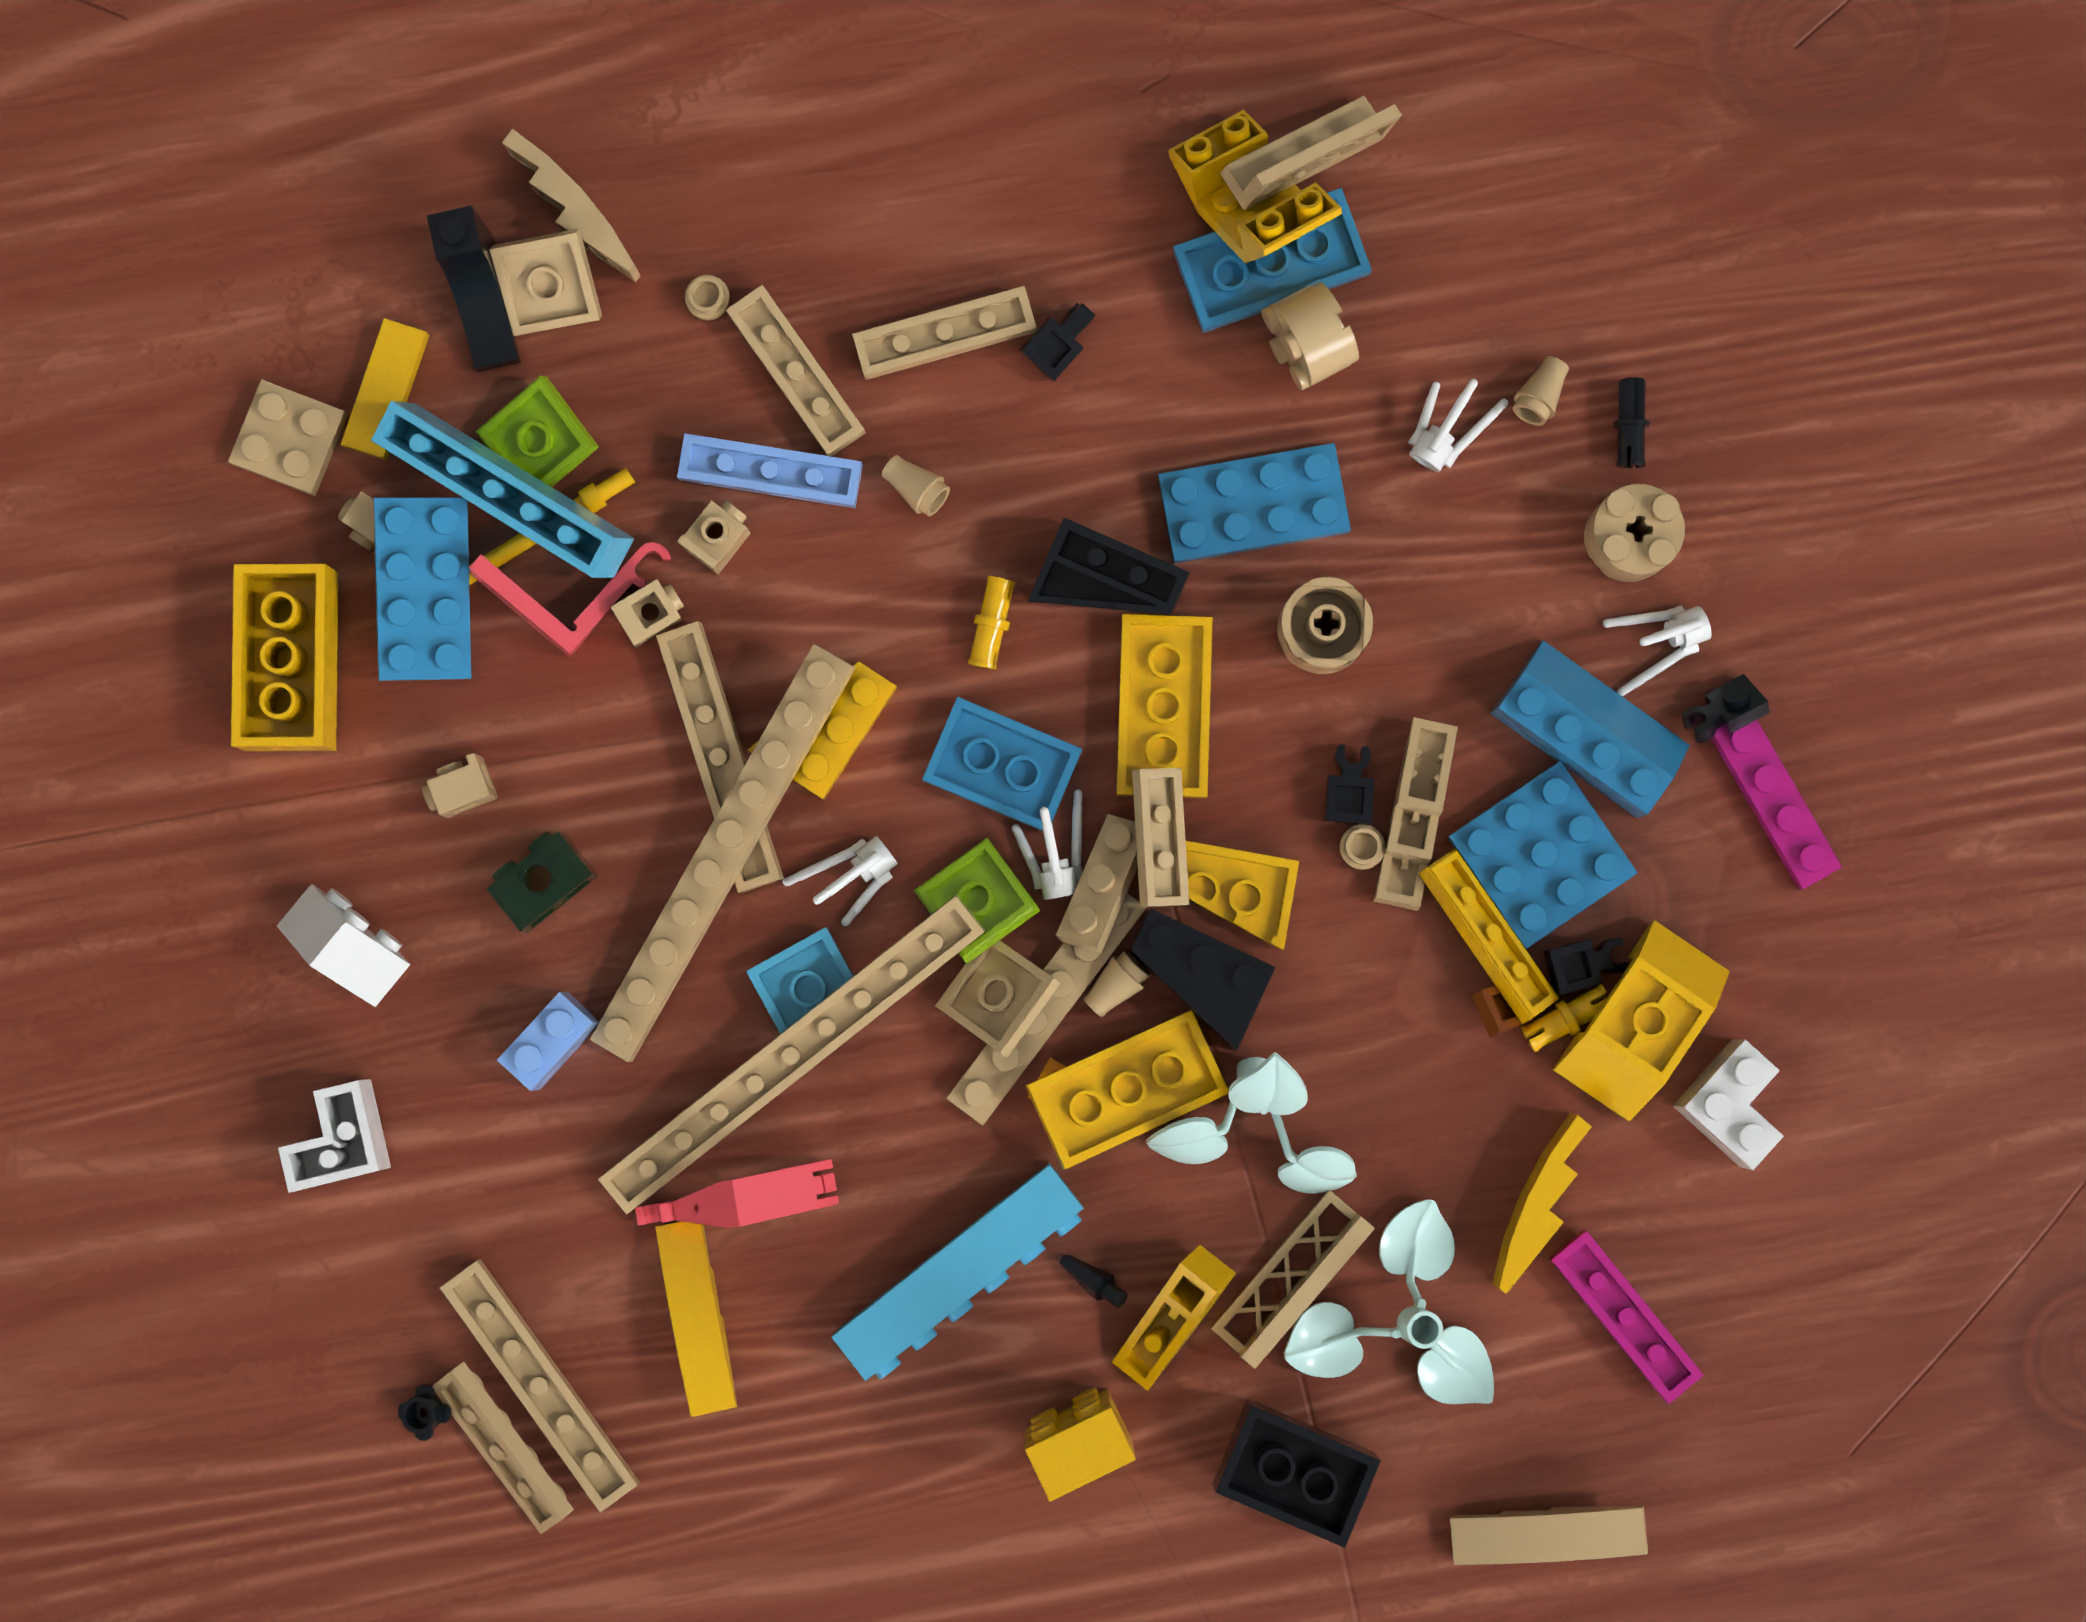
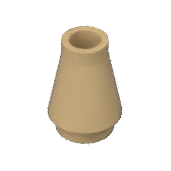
M1545 357L1541 366L1514 395L1515 404L1513 412L1516 416L1535 426H1542L1547 419L1554 417L1564 379L1569 371V367L1565 362L1556 357Z
M898 455L892 457L882 471V477L896 489L917 514L923 512L929 517L934 515L943 506L949 495L950 487L944 484L942 476L905 461Z
M1124 950L1118 957L1112 956L1090 992L1083 999L1097 1015L1104 1017L1108 1011L1145 988L1144 982L1150 977V974L1132 954Z

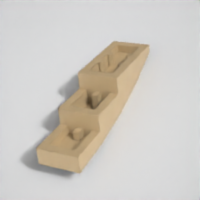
M512 129L502 144L512 158L535 173L529 184L536 195L562 212L555 221L561 232L580 228L584 247L587 251L636 283L641 275L610 223L583 189L548 155Z
M1415 717L1412 719L1373 902L1418 911L1421 907L1425 882L1418 873L1427 868L1432 859L1439 816L1443 812L1458 730L1457 726Z
M1644 1506L1552 1507L1549 1510L1502 1511L1500 1514L1453 1515L1450 1518L1454 1565L1559 1562L1647 1555L1648 1553Z

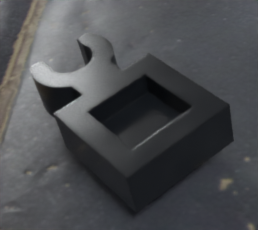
M1742 674L1705 694L1706 706L1690 707L1681 716L1683 726L1686 729L1695 724H1702L1693 729L1695 739L1700 744L1711 740L1718 728L1724 726L1731 734L1770 713L1768 700L1746 675Z
M1339 744L1335 750L1334 759L1337 767L1341 770V776L1329 775L1327 777L1324 822L1370 825L1372 821L1374 779L1361 778L1362 770L1370 761V749L1368 746L1361 747L1359 762L1349 763L1344 756L1345 745Z
M1591 939L1543 951L1556 994L1563 995L1602 984L1603 980L1600 970L1607 973L1626 971L1630 965L1629 962L1615 964L1609 956L1613 947L1624 944L1623 939H1606L1597 946L1595 951Z

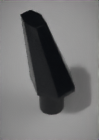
M1063 1255L1059 1261L1060 1265L1097 1301L1105 1299L1116 1308L1121 1307L1125 1303L1127 1293L1115 1284V1278L1112 1274L1071 1255Z

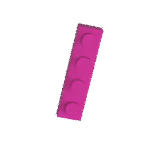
M1758 720L1731 734L1724 726L1718 728L1712 741L1798 890L1805 889L1842 868Z
M1583 1229L1549 1257V1260L1664 1402L1670 1404L1704 1376L1586 1230Z

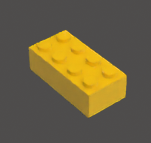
M234 564L232 747L244 751H336L338 572L328 565Z

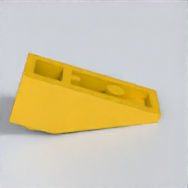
M1199 1245L1179 1264L1112 1363L1148 1391L1213 1307L1236 1272L1203 1246Z

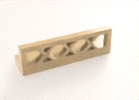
M1362 96L1227 164L1220 174L1245 211L1380 142L1402 114L1395 104L1375 113L1366 97Z
M1328 1190L1210 1328L1236 1350L1241 1358L1256 1369L1375 1228L1331 1190ZM1331 1203L1350 1221L1338 1235L1320 1236L1318 1217ZM1313 1224L1314 1236L1302 1237ZM1332 1241L1321 1254L1320 1242ZM1314 1242L1316 1261L1309 1269L1290 1270L1289 1251L1294 1245ZM1283 1259L1284 1271L1272 1272ZM1302 1276L1291 1289V1277ZM1285 1277L1286 1296L1279 1304L1260 1305L1259 1286L1265 1279ZM1254 1293V1306H1243ZM1272 1311L1262 1323L1261 1312ZM1255 1312L1256 1331L1245 1344H1242L1224 1328L1236 1313Z

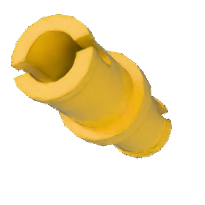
M987 576L980 615L975 614L973 624L977 625V630L968 664L996 670L1003 631H1008L1010 625L1006 618L1013 587H1015L1016 582L1000 577Z
M1597 985L1594 989L1568 1003L1562 1000L1555 1004V1010L1527 1025L1521 1026L1520 1028L1526 1040L1543 1031V1033L1529 1040V1045L1534 1053L1568 1033L1574 1036L1581 1032L1579 1027L1592 1021L1606 1000L1604 999L1592 1005L1606 997L1607 991L1603 985Z

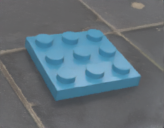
M1561 761L1447 837L1453 848H1456L1525 949L1638 873Z

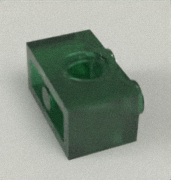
M550 832L544 833L528 846V850L531 853L518 864L514 860L509 861L492 875L495 882L487 888V891L520 932L529 933L599 877L567 835L561 832H557L553 836ZM544 866L550 872V884L543 891L536 892L530 884V876L536 868Z

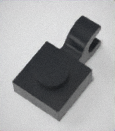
M1076 303L1064 316L1060 324L1052 317H1048L1019 351L1050 381H1055L1084 349L1075 338L1091 322L1095 314L1083 303L1080 305Z

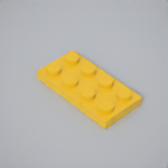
M1122 614L1116 796H1134L1133 770L1181 768L1183 798H1207L1213 617Z
M1192 1010L1025 1085L1063 1170L1223 1097L1229 1091Z

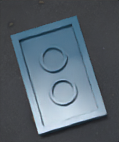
M957 697L922 781L1043 831L1040 809L1042 807L1048 808L1052 823L1082 749Z

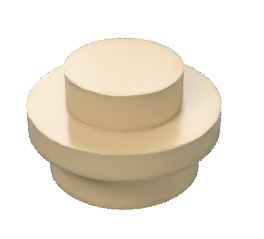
M702 275L693 279L687 286L685 302L689 311L695 317L702 320H714L726 312L730 303V293L726 284L720 278L713 275Z
M1359 824L1349 828L1343 834L1339 850L1346 864L1355 869L1365 870L1374 867L1381 861L1385 853V842L1383 836L1376 828L1370 825Z

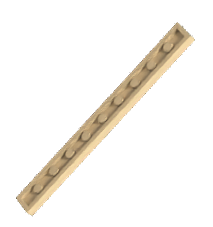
M813 644L590 1038L591 1041L624 1061L633 1062L856 667Z
M956 894L602 1174L598 1180L627 1215L983 934L985 929Z

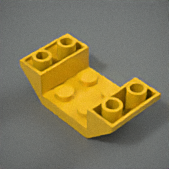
M1243 109L1169 149L1168 153L1197 213L1244 263H1248L1265 257L1342 214V210L1316 182L1303 190L1294 185L1245 211L1243 210L1220 173L1227 164L1269 144L1267 132Z
M1652 920L1629 954L1628 958L1632 962L1585 1032H1579L1574 1036L1552 1069L1628 1122L1665 1085L1716 1009L1730 973L1725 967L1655 920Z

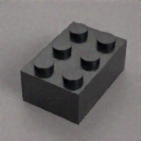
M1247 1398L1212 1484L1215 1492L1345 1548L1381 1460L1373 1451Z

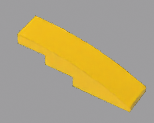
M1569 1113L1543 1150L1519 1195L1503 1237L1492 1282L1496 1288L1505 1294L1508 1293L1563 1224V1221L1553 1214L1550 1209L1578 1175L1564 1161L1592 1128L1579 1115Z
M680 1221L657 1226L655 1228L664 1284L690 1415L695 1417L736 1408L737 1401L724 1319L720 1314L714 1271L709 1262L704 1225Z

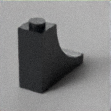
M472 205L427 215L436 260L440 264L453 293L467 337L474 369L479 373L521 363L516 337L513 336L489 251L492 245H495L493 235Z

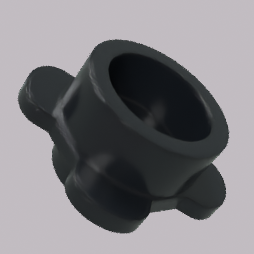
M430 1385L419 1386L416 1389V1395L407 1402L400 1404L398 1408V1416L405 1428L415 1433L416 1438L422 1441L432 1438L434 1429L440 1423L448 1422L452 1414L451 1408L447 1404H442L436 1398L435 1390ZM423 1408L428 1411L427 1417H424L421 1413Z

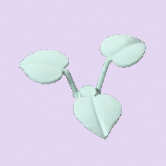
M1273 1052L1267 1059L1250 1057L1241 1060L1237 1064V1079L1229 1088L1228 1097L1230 1102L1223 1122L1220 1125L1216 1126L1213 1120L1206 1117L1186 1118L1160 1129L1146 1140V1144L1152 1150L1174 1161L1186 1164L1207 1163L1219 1158L1227 1151L1228 1141L1222 1135L1228 1133L1236 1108L1244 1112L1261 1113L1263 1115L1270 1112L1284 1155L1290 1161L1278 1168V1177L1285 1186L1302 1193H1325L1328 1190L1339 1189L1357 1177L1355 1162L1347 1153L1340 1149L1318 1146L1306 1149L1299 1155L1292 1150L1281 1115L1293 1114L1302 1109L1308 1101V1093L1299 1074L1276 1052Z
M1421 1200L1398 1212L1386 1225L1379 1242V1257L1382 1266L1392 1274H1406V1284L1414 1300V1306L1407 1307L1399 1314L1396 1327L1394 1328L1358 1327L1354 1329L1353 1316L1345 1307L1333 1302L1316 1303L1308 1307L1297 1319L1285 1347L1284 1358L1292 1367L1302 1373L1315 1377H1341L1353 1371L1363 1359V1348L1356 1337L1383 1336L1395 1339L1401 1337L1418 1348H1431L1420 1356L1417 1364L1419 1384L1428 1396L1446 1404L1492 1403L1494 1397L1493 1371L1483 1343L1478 1336L1464 1327L1453 1325L1443 1330L1440 1318L1425 1309L1426 1301L1422 1299L1415 1283V1276L1426 1281L1442 1276L1450 1268L1455 1254V1244L1451 1229L1441 1215L1434 1200Z

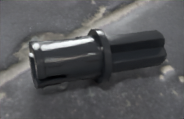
M1627 377L1619 382L1618 420L1614 421V427L1618 428V461L1616 462V467L1631 469L1632 465H1635V468L1646 467L1645 428L1650 427V421L1645 420L1646 381L1643 378Z

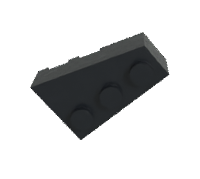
M1064 518L1028 602L1172 614L1190 572Z
M1153 909L1148 911L1130 949V952L1179 997L1227 1045L1237 1051L1275 970L1274 966Z

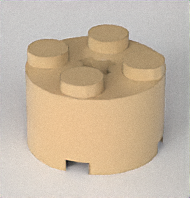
M1322 282L1308 285L1261 310L1266 326L1272 334H1275V338L1269 341L1273 354L1281 365L1286 362L1289 363L1291 366L1289 367L1290 374L1300 391L1349 367L1359 359L1358 346L1349 325L1344 328L1338 316L1343 311L1331 291Z
M1632 484L1615 490L1594 509L1586 522L1584 545L1588 556L1601 569L1602 573L1617 581L1637 582L1654 575L1671 563L1682 547L1685 536V524L1679 503L1672 495L1651 485ZM1631 525L1635 526L1636 532L1642 535V538L1637 542L1634 541L1632 533L1626 532V529Z
M1334 577L1312 579L1296 589L1285 603L1278 620V640L1288 661L1302 670L1314 674L1335 673L1352 664L1367 646L1373 631V615L1366 599L1347 581ZM1322 616L1327 617L1329 625L1335 626V629H1332L1328 636L1322 635L1321 629L1314 626Z

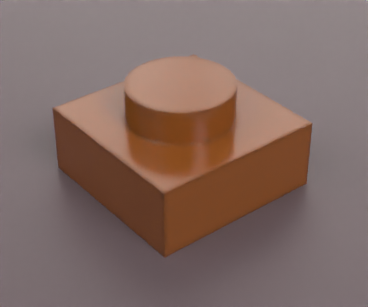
M1495 985L1482 989L1471 996L1490 1037L1523 1026L1534 1020L1532 1018L1522 1024Z

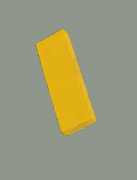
M384 318L341 442L343 447L387 461L390 452L371 441L390 402H407L430 336L426 331Z

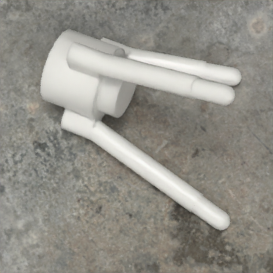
M1471 379L1440 428L1432 425L1429 431H1426L1440 389V383L1433 382L1417 428L1408 441L1413 446L1409 455L1421 465L1435 472H1440L1444 465L1451 468L1458 455L1508 406V400L1505 398L1501 399L1452 447L1451 445L1455 438L1449 434V431L1469 401L1470 396L1478 385V381Z
M1680 605L1665 611L1605 619L1602 622L1604 627L1609 628L1669 620L1664 623V630L1642 637L1639 643L1641 646H1647L1668 639L1672 647L1680 646L1679 649L1620 687L1617 691L1619 695L1624 696L1685 656L1699 652L1698 644L1711 639L1710 622L1700 606L1684 610L1683 606Z
M1080 789L1074 791L1071 867H1069L1068 858L1059 860L1053 826L1047 807L1040 809L1042 829L1049 862L1041 863L1043 872L1039 868L1020 825L1014 824L1012 826V831L1032 874L1034 889H1042L1044 900L1073 895L1077 882L1082 875L1083 793Z
M877 836L869 842L862 838L850 848L784 878L783 884L790 886L856 856L850 861L853 868L813 898L814 904L818 905L859 875L866 883L874 878L841 920L843 926H848L880 887L893 878L889 870L898 863Z

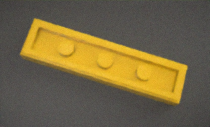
M1456 848L1418 873L1522 1024L1534 1018L1559 999Z

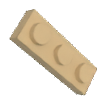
M1181 768L1133 770L1140 908L1189 905Z
M1107 814L1056 933L1061 942L1102 954L1138 868L1134 821Z

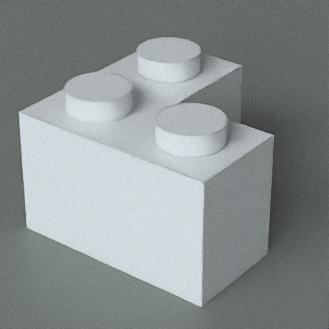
M311 884L278 923V929L309 966L376 1007L410 966V963L398 951L402 944L383 929H380L377 934L369 930L368 926L370 923L351 908L353 904L335 889L331 888L325 893Z
M1732 1039L1673 1104V1107L1741 1168L1754 1170L1784 1137L1750 1106L1751 1102L1780 1070L1746 1039Z
M371 1079L357 1080L313 1091L323 1137L278 1148L288 1193L391 1168Z

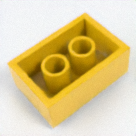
M1096 1387L1088 1389L1071 1399L1073 1402L1072 1407L1059 1413L1053 1407L1030 1419L1032 1424L1026 1428L1025 1451L1049 1502L1136 1460L1132 1438L1108 1389L1098 1393Z

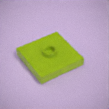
M542 375L475 431L487 448L550 487L557 484L599 448L548 377Z
M988 838L981 841L914 890L930 914L957 894L985 929L983 934L959 952V955L966 964L1040 912L1036 903Z

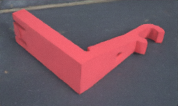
M649 542L642 545L573 622L575 631L568 629L483 555L480 554L469 567V573L570 658L611 611L610 607L616 604L631 586L637 589L646 586L645 579L639 578L635 573V568L644 557L654 553L660 557L661 562L670 561L671 557L668 550L659 543Z
M832 1159L720 1181L678 1200L636 1207L637 1225L677 1220L733 1228L839 1204L838 1195L817 1198L819 1194L837 1191L834 1173L813 1176V1172L833 1168Z

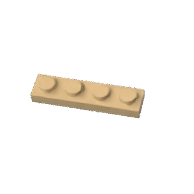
M763 285L726 309L728 316L827 456L832 457L866 433L863 426Z
M1025 286L853 333L852 335L864 378L868 380L1033 334L1037 327Z
M465 1362L459 1364L432 1386L443 1404H447L451 1408L452 1416L540 1534L560 1522L574 1510L567 1501L564 1490L557 1483L553 1482L539 1463L535 1451L523 1442L512 1427L508 1415L497 1407L485 1391L482 1380L468 1368Z

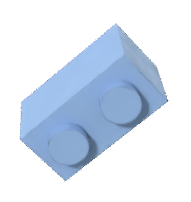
M559 992L497 1061L530 1091L540 1090L592 1034L600 1021L569 992Z

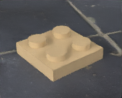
M580 228L492 245L489 249L513 336L601 319L602 311Z
M261 379L228 462L238 468L316 497L349 414L344 410Z
M999 940L963 966L935 1006L1008 1058L1061 983Z

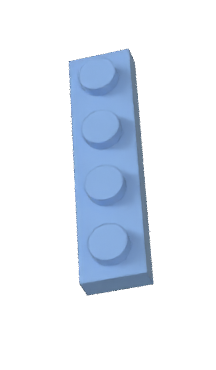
M684 433L677 478L679 481L856 509L863 464L862 461Z

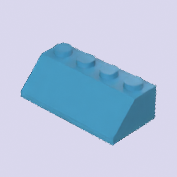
M1544 640L1541 641L1490 712L1491 715L1557 762L1561 761L1565 768L1635 818L1649 814L1674 779L1690 746Z

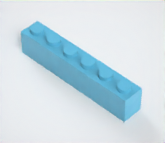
M391 401L371 439L377 445L592 578H614L635 539L415 403Z
M1049 1162L836 1330L832 1335V1339L865 1381L874 1374L881 1380L901 1364L897 1356L905 1349L912 1346L915 1351H918L937 1335L933 1327L943 1319L948 1317L953 1323L974 1306L969 1300L972 1296L983 1288L990 1294L1009 1278L1005 1270L1020 1259L1025 1266L1046 1249L1041 1242L1056 1231L1062 1237L1080 1223L1082 1219L1077 1213L1084 1209L1082 1203Z

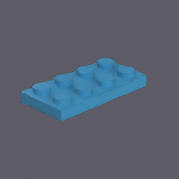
M1342 188L1327 192L1341 207V215L1265 257L1244 263L1216 232L1173 246V254L1202 334L1260 314L1262 309L1308 285L1322 282L1328 289L1371 274L1370 263Z
M1335 443L1158 474L1173 564L1348 534L1351 531Z
M463 497L373 498L378 680L471 679L467 500Z

